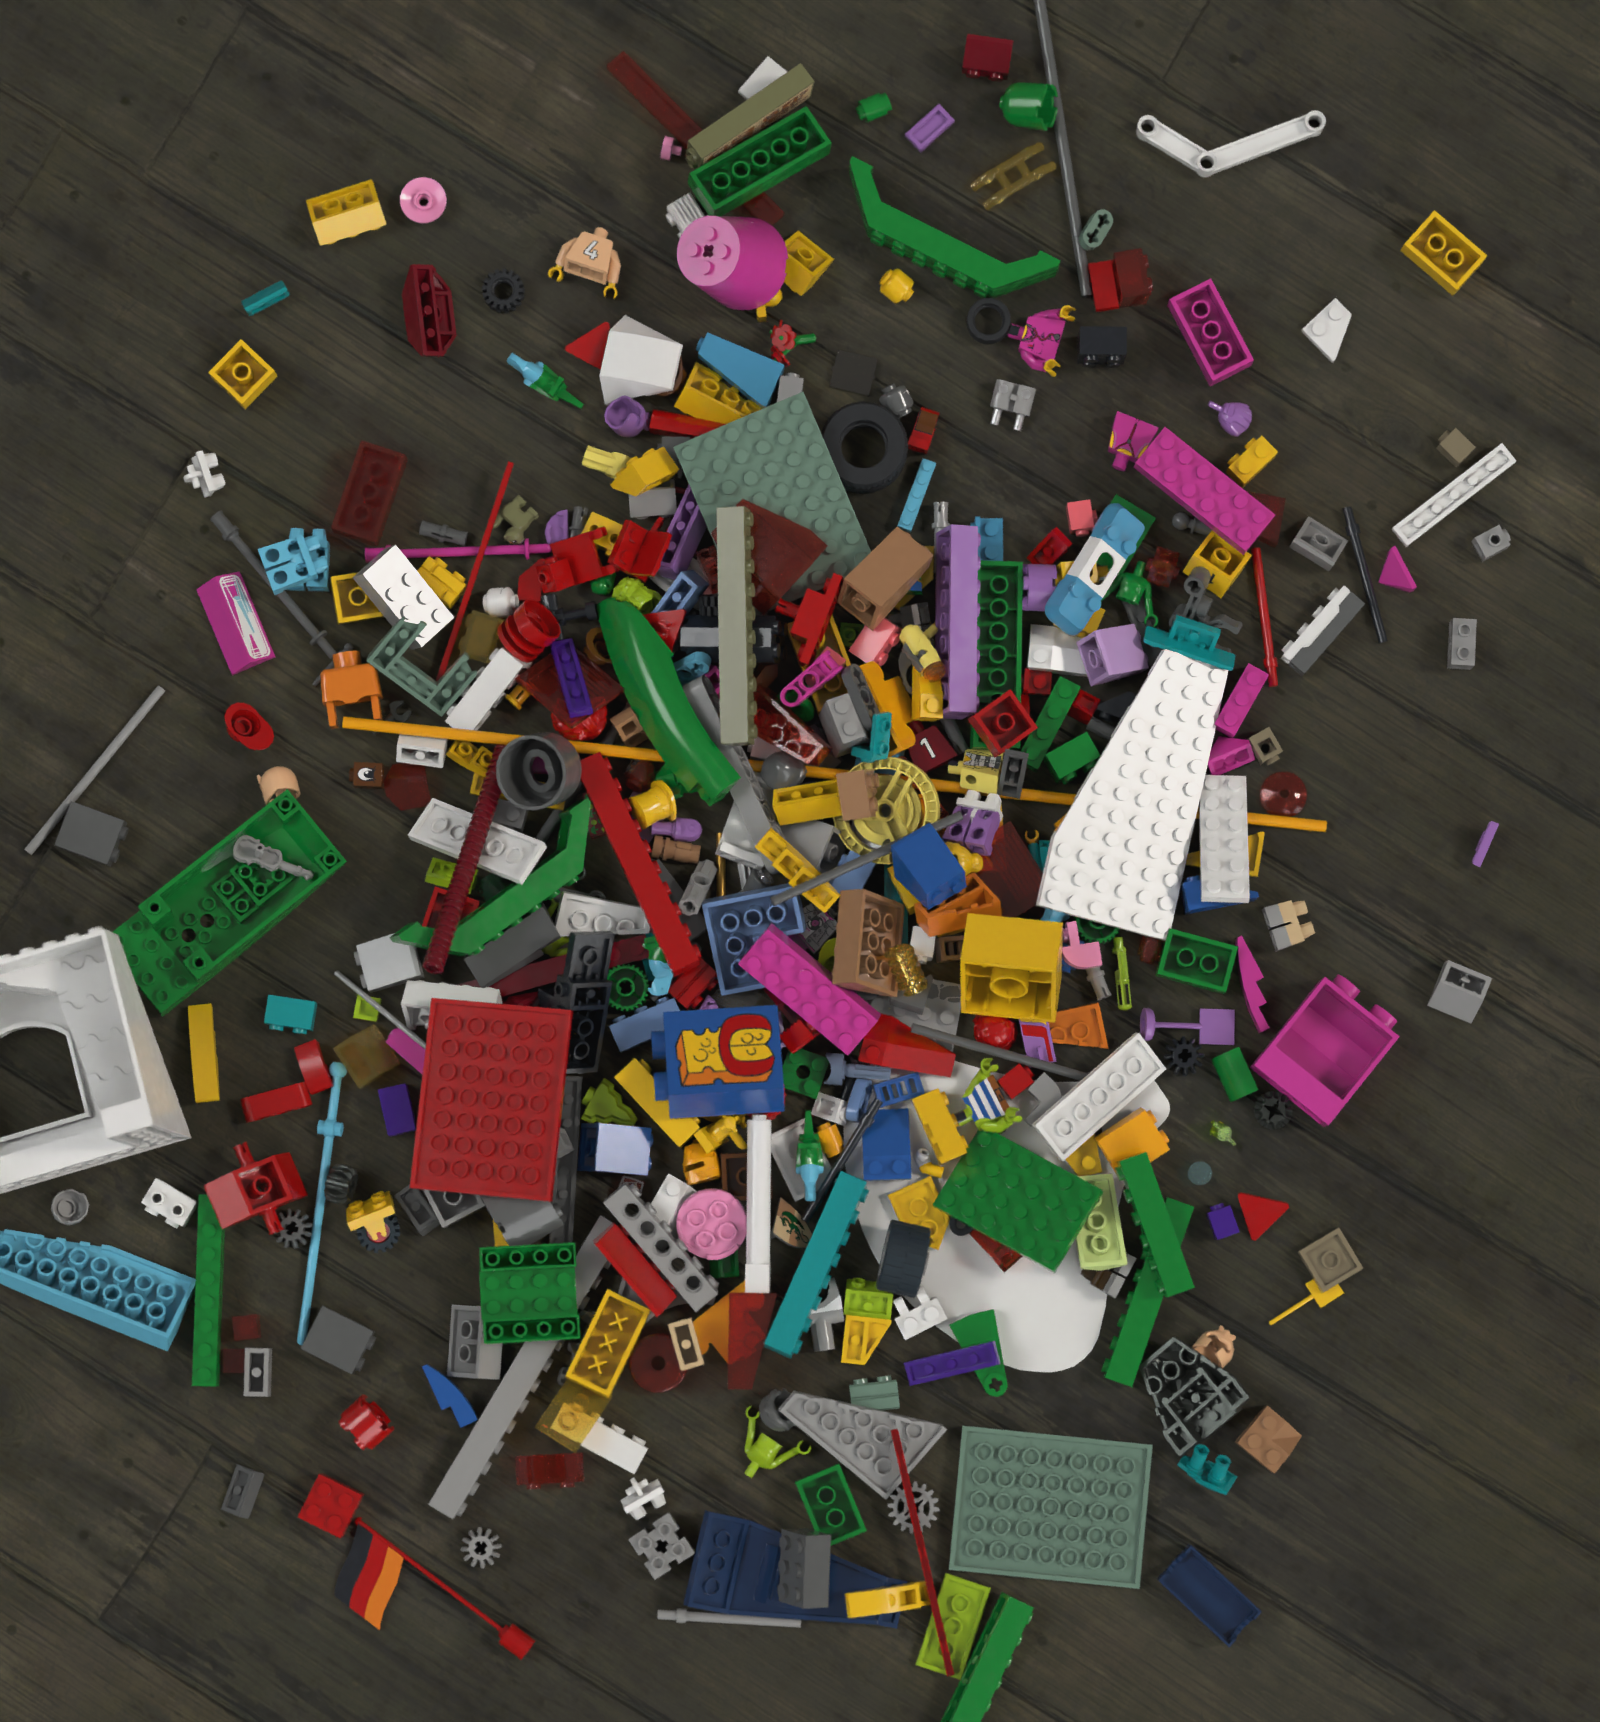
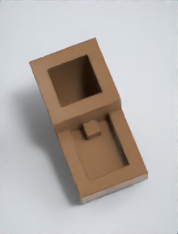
M630 706L610 718L612 725L625 746L635 747L648 739Z

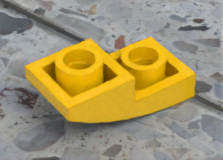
M455 740L445 754L461 766L486 777V772L492 758V752L484 746L478 749L469 741Z

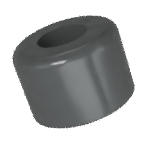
M538 732L512 740L501 751L496 765V777L501 792L512 804L526 810H539L566 801L576 791L582 773L580 757L575 747L566 738L552 732ZM537 757L543 759L545 769L548 772L549 779L545 784L540 783L533 774L532 766Z

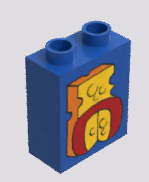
M777 1005L663 1012L664 1030L651 1031L653 1060L666 1059L667 1072L654 1073L655 1101H669L670 1119L784 1112V1081Z

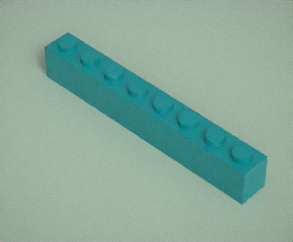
M840 1171L764 1342L765 1348L790 1359L793 1353L798 1354L803 1343L800 1337L803 1331L808 1332L812 1323V1319L809 1318L812 1310L817 1311L822 1298L819 1297L822 1288L827 1289L831 1280V1276L828 1275L831 1267L836 1268L841 1257L838 1251L841 1245L846 1246L850 1237V1233L847 1232L850 1224L855 1225L860 1214L857 1208L860 1202L865 1203L869 1194V1190L866 1189V1181Z

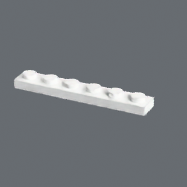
M1501 443L1395 525L1392 531L1404 546L1407 547L1516 463L1515 458Z

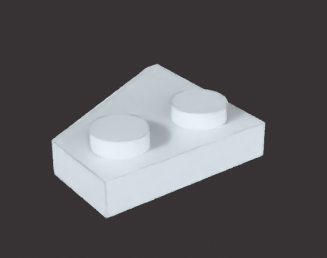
M1335 298L1301 331L1333 363L1337 357L1352 314Z

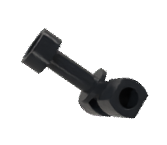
M556 594L541 596L543 605L554 615L560 626L561 633L555 641L565 639L563 626H567L568 620L587 617L589 621L599 619L595 601L586 602L585 608L564 611L563 607L559 608Z

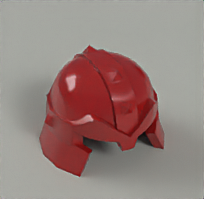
M976 1015L973 1019L976 1041L1009 1050L1016 1042L1018 1030L1014 1018Z

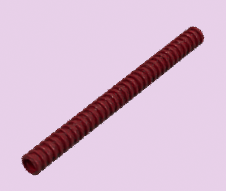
M496 745L494 747L486 777L475 805L476 808H474V814H472L463 846L456 862L457 865H455V871H453V877L450 880L451 884L448 886L446 897L439 913L440 916L435 925L436 929L433 931L434 935L431 937L427 955L422 965L430 973L438 974L443 972V966H445V960L448 957L447 953L450 951L452 940L457 930L456 927H458V921L463 912L462 908L465 906L471 882L480 860L479 857H481V851L486 842L485 838L488 836L498 800L502 793L497 782L496 765L499 755L506 745Z

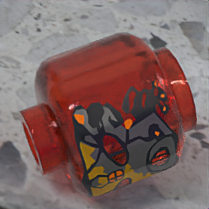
M633 759L623 774L626 781L625 785L638 793L648 791L651 788V783L655 781L658 772L654 766L655 762Z

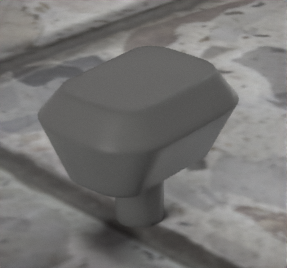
M561 1367L559 1369L557 1378L559 1385L569 1386L571 1384V1380L566 1379L565 1376L569 1367Z

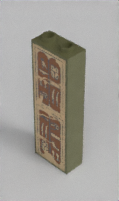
M801 63L689 139L686 151L687 163L692 169H697L755 136L809 99L812 95L815 81Z

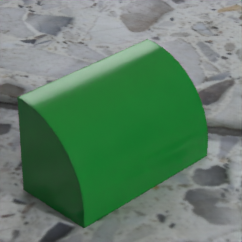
M1239 1047L1211 1059L1230 1103L1258 1090Z

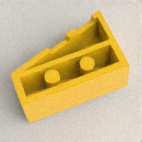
M937 1088L911 1100L939 1165L967 1154L968 1144L964 1135L960 1136L956 1127L959 1124L954 1113L950 1114L947 1105L950 1103L944 1091L940 1093Z

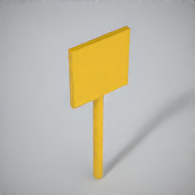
M1314 1279L1305 1284L1311 1295L1270 1320L1269 1324H1275L1313 1298L1318 1306L1322 1308L1344 1294L1339 1284L1321 1293Z

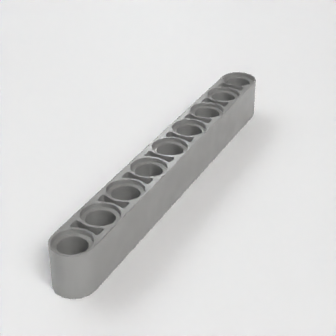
M702 675L683 685L685 695L698 720L714 744L741 777L732 787L730 793L754 844L756 845L770 828L785 839L742 746H725L720 743V700L711 681L707 676ZM758 850L768 872L772 875L778 873L779 871L772 866L773 862Z

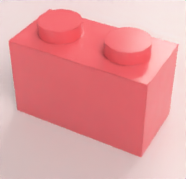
M884 618L873 631L865 625L849 649V652L865 663L874 661L879 666H883L888 659V653L892 647L899 643L902 629L887 618Z

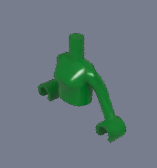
M1138 561L1133 573H1120L1115 578L1102 600L1119 587L1115 597L1123 602L1138 606L1144 593L1147 615L1144 618V624L1146 626L1148 620L1153 619L1156 621L1153 628H1157L1159 623L1157 616L1153 614L1151 584L1142 577L1146 563Z

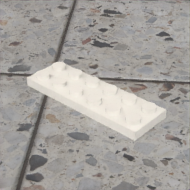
M1205 775L1199 801L1201 902L1249 903L1246 776Z
M432 798L409 832L408 837L412 841L458 859L472 813ZM492 822L488 836L485 838L486 842L481 851L482 854L479 857L480 860L477 867L522 885L547 846L540 840Z
M1135 1032L1032 1125L1060 1161H1064L1163 1073L1166 1067L1142 1036Z

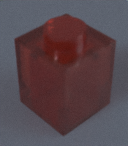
M259 1314L232 1317L235 1341L262 1338Z

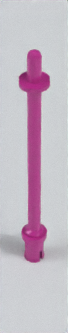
M527 538L523 545L487 546L484 555L525 554L526 560H529L530 554L549 553L551 547L550 544H529V538ZM480 546L400 549V551L406 558L477 556ZM365 548V562H370L385 548Z

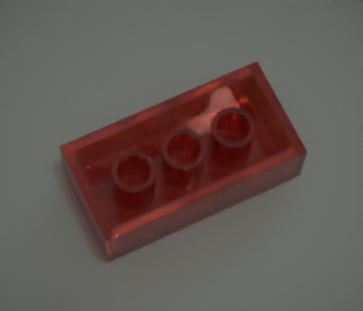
M361 440L331 526L334 533L378 547L408 461L406 454Z

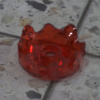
M653 1333L640 1339L635 1344L629 1357V1370L634 1381L641 1388L654 1393H663L676 1388L684 1380L688 1370L681 1371L672 1337L664 1333ZM655 1356H661L665 1359V1367L663 1369L656 1370L652 1367V1359Z

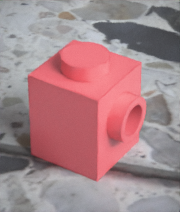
M1090 499L1066 504L1070 534H1076V537L1089 535V531H1092L1094 524L1098 520L1096 510L1091 508Z

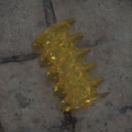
M899 944L884 953L885 958L889 959L888 966L893 967L891 973L896 975L894 980L896 983H899L897 988L900 991H904V996H913L926 989L928 981L921 970V964L918 962V957L912 945Z

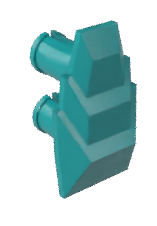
M1203 1444L1195 1446L1192 1457L1182 1456L1178 1466L1187 1472L1188 1476L1195 1479V1482L1211 1491L1227 1495L1237 1479L1236 1475L1228 1471V1467L1231 1464L1229 1457L1218 1455L1215 1463L1209 1460L1206 1461L1209 1449Z

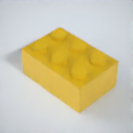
M1435 210L1400 250L1452 296L1487 257L1483 251Z

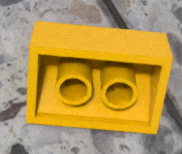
M372 179L306 200L320 246L330 245L337 240L355 237L359 233L377 230L381 226L387 225Z

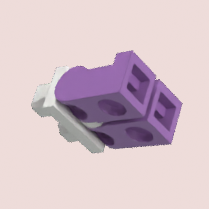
M968 790L964 798L958 797L957 806L952 813L960 811L963 815V820L948 826L942 839L944 842L959 843L969 850L970 853H978L979 855L990 857L993 850L991 844L1003 818L1000 810L1002 800L998 794L990 793L987 795L985 802L980 801L981 795L979 792Z

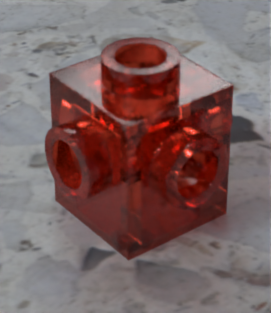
M1157 546L1154 557L1148 558L1145 571L1149 572L1147 581L1169 588L1171 579L1176 580L1180 567L1176 566L1180 553Z

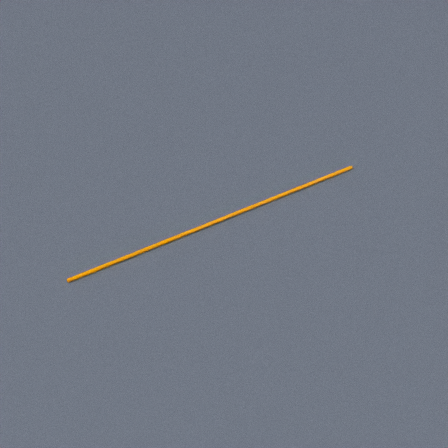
M345 716L342 723V728L497 745H507L512 740L524 736ZM568 740L575 747L576 751L582 754L593 755L600 752L602 756L665 762L656 749ZM748 759L753 771L761 772L764 761ZM805 765L807 770L806 777L834 780L837 779L836 774L850 771ZM877 773L878 776H880V775H891V774ZM900 776V778L906 781L909 778L908 776ZM930 779L936 791L966 794L970 790L962 788L960 782ZM913 782V783H912L913 788H914V789H919V788L917 787V785ZM1022 788L1020 799L999 796L1006 799L1072 805L1076 794ZM979 792L981 796L988 795L987 793ZM1199 807L1197 810L1196 819H1199ZM1247 812V822L1251 825L1326 832L1327 821Z

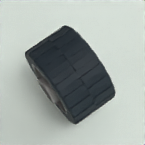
M897 1220L890 1221L876 1281L877 1290L912 1298L916 1297L922 1275H925L931 1235L930 1228Z

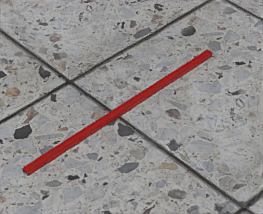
M508 461L436 682L446 672L514 466L512 462Z
M892 1429L891 1435L948 1677L955 1674L898 1429Z

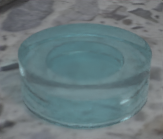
M1195 1162L1188 1169V1178L1195 1185H1204L1212 1177V1170L1205 1162Z

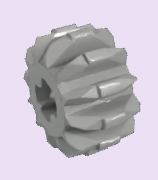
M478 1527V1536H476L474 1531L470 1530L468 1533L472 1540L466 1537L463 1538L462 1541L469 1544V1546L461 1547V1551H469L470 1553L464 1557L465 1561L471 1557L474 1558L471 1566L474 1567L477 1561L480 1560V1567L485 1568V1559L490 1565H493L494 1560L491 1558V1555L496 1558L500 1557V1554L494 1551V1549L501 1548L502 1544L493 1543V1541L499 1538L498 1535L489 1538L491 1529H487L485 1535H483L482 1527ZM478 1541H481V1544L484 1542L487 1544L485 1554H482V1551L479 1553L476 1551Z

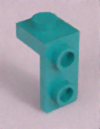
M891 712L873 714L870 744L852 746V756L861 758L860 761L866 763L888 759Z

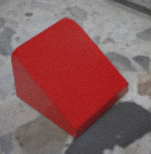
M1080 689L1067 714L1088 725L1101 700Z

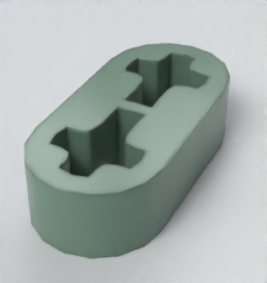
M1101 209L1090 217L1079 236V244L1083 249L1091 251L1102 243L1113 224V217L1109 211ZM1103 217L1104 224L1100 227H1097V225L1100 222L1099 218ZM1094 233L1095 235H1094L1093 238H1092V241H1093V242H1092V243H1089V242H1088V240H1089V237H1088V236H1089L1090 234Z

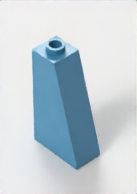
M708 332L705 338L701 337L696 347V350L699 351L698 358L723 377L729 384L737 388L749 400L755 402L762 409L768 407L780 381V375L784 372V364Z

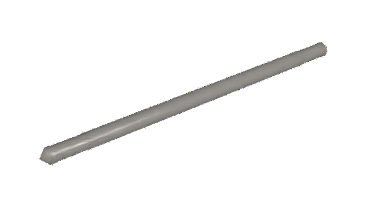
M334 971V975L421 1047L426 1048V1042L340 971Z

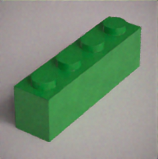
M1061 676L1059 677L1035 723L1038 728L1029 734L1021 752L1029 753L1026 768L1034 772L1038 771L1081 686Z

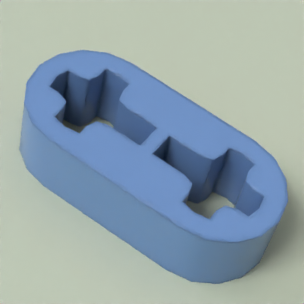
M856 1079L846 1108L847 1120L860 1123L858 1120L862 1113L866 1112L872 1093L871 1080Z

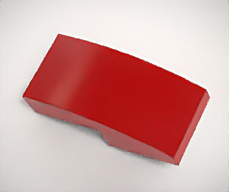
M1111 260L1089 263L1088 268L1096 312L1119 309Z
M314 1039L294 1047L310 1094L313 1095L333 1087L329 1069L324 1063L319 1042Z

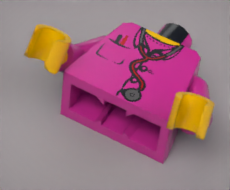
M1065 305L1062 309H1049L1035 313L1032 317H1028L1025 327L1011 324L1008 337L1021 341L1018 352L1021 353V358L1031 369L1048 372L1052 377L1057 375L1052 368L1055 366L1061 367L1054 359L1066 322L1063 320L1074 321L1075 318L1068 316V314L1072 310L1076 311L1075 308Z

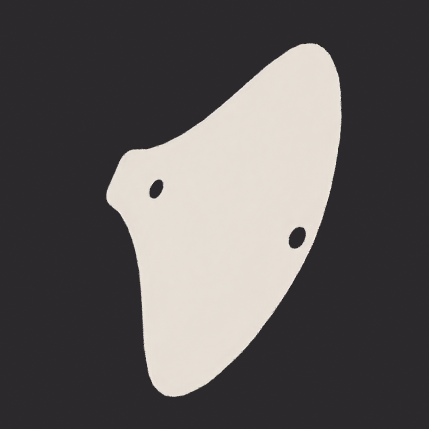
M954 1061L951 1077L918 1073L924 1092L928 1093L937 1088L940 1093L944 1091L950 1103L947 1105L950 1114L954 1113L955 1115V1113L967 1108L962 1096L981 1068ZM891 1068L890 1080L915 1072ZM990 1072V1076L994 1075L996 1081L1005 1075L997 1072ZM868 1079L872 1081V1093L866 1110H868L874 1098H877L873 1085L888 1080ZM909 1079L912 1093L917 1092L914 1080ZM1155 1080L1101 1127L1102 1132L1140 1107L1145 1109L1146 1112L1150 1110L1157 1120L1155 1126L1158 1128L1168 1117L1170 1105ZM904 1081L900 1082L903 1095H907ZM1079 1082L1055 1083L1063 1097ZM895 1084L891 1085L894 1098L899 1097ZM882 1088L885 1100H890L887 1088ZM1001 1089L1009 1107L1020 1109L1016 1112L1015 1116H1022V1121L1019 1123L1014 1122L1000 1135L1076 1175L1067 1161H1060L1033 1125L1030 1127L1024 1121L1040 1103L1027 1089L1013 1100H1010ZM912 1099L879 1108H908L911 1180L866 1181V1189L869 1190V1194L865 1203L860 1202L857 1211H860L858 1219L863 1233L879 1264L890 1221H899L888 1195L931 1176L920 1172L915 1161V1153L920 1148H926L930 1153L929 1156L932 1163L944 1167L941 1178L931 1176L938 1193H940L961 1159L959 1157L939 1165L911 1101ZM847 1120L844 1126V1147L857 1128L858 1122ZM974 1120L963 1126L959 1124L956 1127L959 1135H964L968 1145L978 1131ZM862 1138L845 1163L846 1173L863 1180ZM1097 1144L1102 1173L1093 1175H1113L1117 1204L1119 1206L1124 1181H1119L1116 1173ZM957 1221V1227L963 1229L965 1224ZM949 1224L939 1250L931 1247L928 1248L927 1268L925 1275H922L920 1286L923 1285L930 1300L937 1297L947 1316L946 1320L935 1326L957 1341L949 1324L968 1315L994 1309L1003 1362L1006 1366L1033 1372L1062 1371L1077 1365L1093 1349L1099 1337L1106 1308L1107 1294L1090 1285L1091 1281L1080 1274L1082 1269H1080L1076 1239L1055 1273L974 1229L965 1236H957L950 1230ZM917 1295L915 1298L904 1296L914 1308L921 1305Z

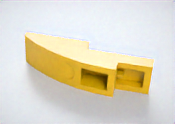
M925 1580L845 1593L848 1618L892 1613L931 1605Z

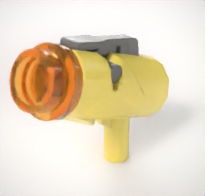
M907 625L901 630L899 636L903 644L902 651L921 676L930 682L939 680L945 675V665L930 641L938 632V628L935 625H931L923 632L918 625Z

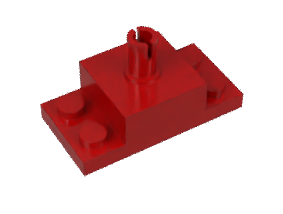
M833 573L832 578L828 577L823 587L824 594L807 588L800 606L780 598L778 601L780 606L777 605L775 610L776 613L795 619L790 633L793 639L803 642L797 657H799L798 660L801 667L806 669L815 660L844 580L843 576Z

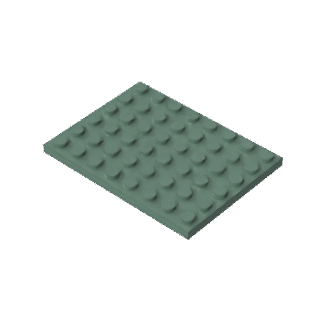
M800 392L673 447L716 549V508L745 506L753 513L754 524L750 529L751 536L754 539V549L751 550V559L754 561L755 569L754 573L751 574V583H754L755 596L752 597L755 615H762L776 609L777 605L780 606L778 603L780 598L792 602L804 597L807 588L814 591L822 589L828 577L832 578L833 573L843 576L844 579L871 553L804 392Z
M962 1426L949 1570L1140 1589L1153 1445Z

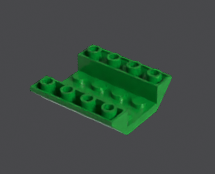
M575 1242L479 1248L480 1307L484 1344L580 1339L576 1299L575 1267L577 1265Z

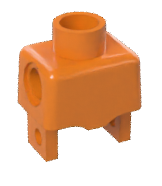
M345 651L333 654L334 668L325 669L320 674L322 703L327 707L330 728H339L336 706L371 701L374 720H382L380 700L383 699L377 669L369 663L362 664L360 651Z

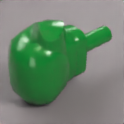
M616 573L590 580L592 592L597 595L610 594L613 590L617 576Z

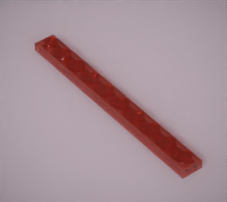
M624 51L607 65L606 69L686 149L688 140L703 131ZM764 192L742 204L754 218L763 220L772 226L785 214Z

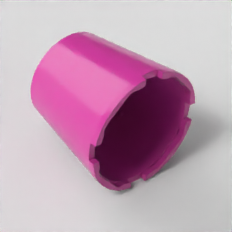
M704 216L689 224L678 242L677 261L683 275L720 304L734 310H753L768 303L780 290L787 274L785 273L788 253L782 236L772 225L757 218Z

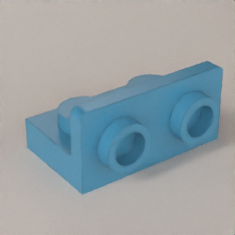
M975 516L974 523H970V526H978V533L981 535V543L978 547L980 560L1003 561V518H980V516Z

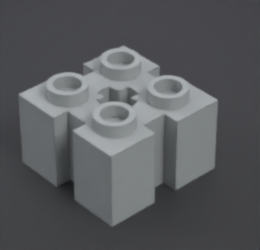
M670 1512L652 1523L655 1527L652 1531L648 1532L644 1528L629 1538L637 1554L645 1553L649 1559L644 1564L655 1580L671 1570L670 1562L676 1559L678 1563H681L695 1553L686 1536L680 1539L675 1531L680 1527ZM661 1539L662 1542L664 1540L668 1542L666 1552L656 1549L658 1540Z

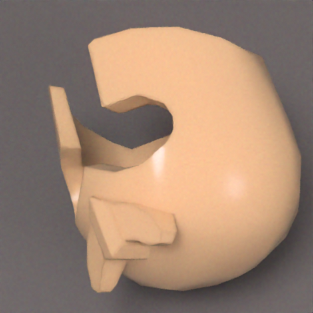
M276 766L265 771L262 777L257 775L266 805L274 800L271 799L273 794L278 797L286 789L290 791L295 799L300 796L297 778L289 768Z
M1220 1325L1218 1330H1209L1203 1333L1192 1348L1223 1368L1232 1359L1234 1352L1232 1341L1236 1339V1336L1230 1334L1229 1330H1225Z

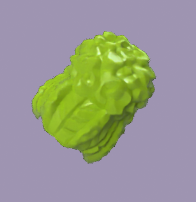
M629 577L623 578L613 588L612 597L616 601H627L642 614L651 613L662 599L658 592L647 589L644 583H641V580Z

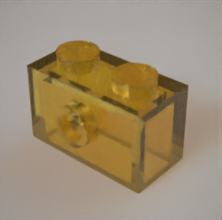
M473 610L472 614H468L465 622L467 631L465 637L462 636L458 649L461 651L459 655L466 652L471 659L489 664L491 662L489 657L495 650L499 638L497 628L504 619Z

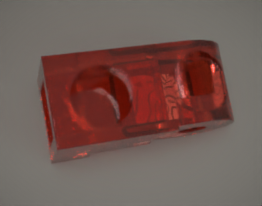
M711 545L695 552V555L707 582L710 584L708 587L711 593L715 594L718 592L717 551Z

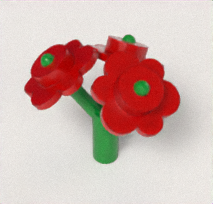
M780 320L778 326L774 325L773 329L770 330V339H772L773 343L770 349L773 353L771 357L774 361L784 364V367H788L790 363L785 358V355L797 345L815 343L816 336L814 333L796 336L790 325L784 324L781 327L783 320Z

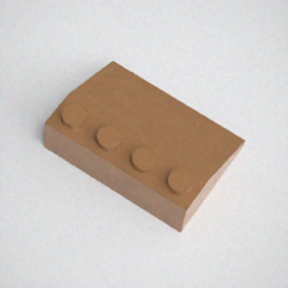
M865 889L840 890L832 984L850 990L897 997L905 904Z

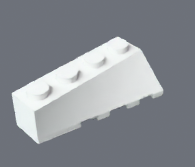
M407 980L401 1001L406 1025L410 1030H416V1026H425L428 1029L431 998L502 1004L500 990L491 987L479 988L469 985H450L444 982L430 983L422 980Z

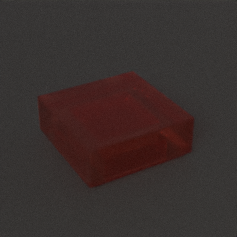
M223 1349V1373H244L245 1349Z

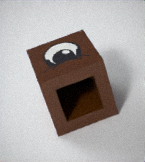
M354 762V768H350L349 782H353L355 788L383 789V763Z

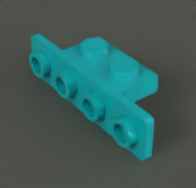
M1176 615L1169 632L1147 626L1145 629L1143 642L1152 647L1177 652L1183 656L1214 665L1219 669L1232 671L1234 667L1235 654L1215 648L1221 633L1219 628Z

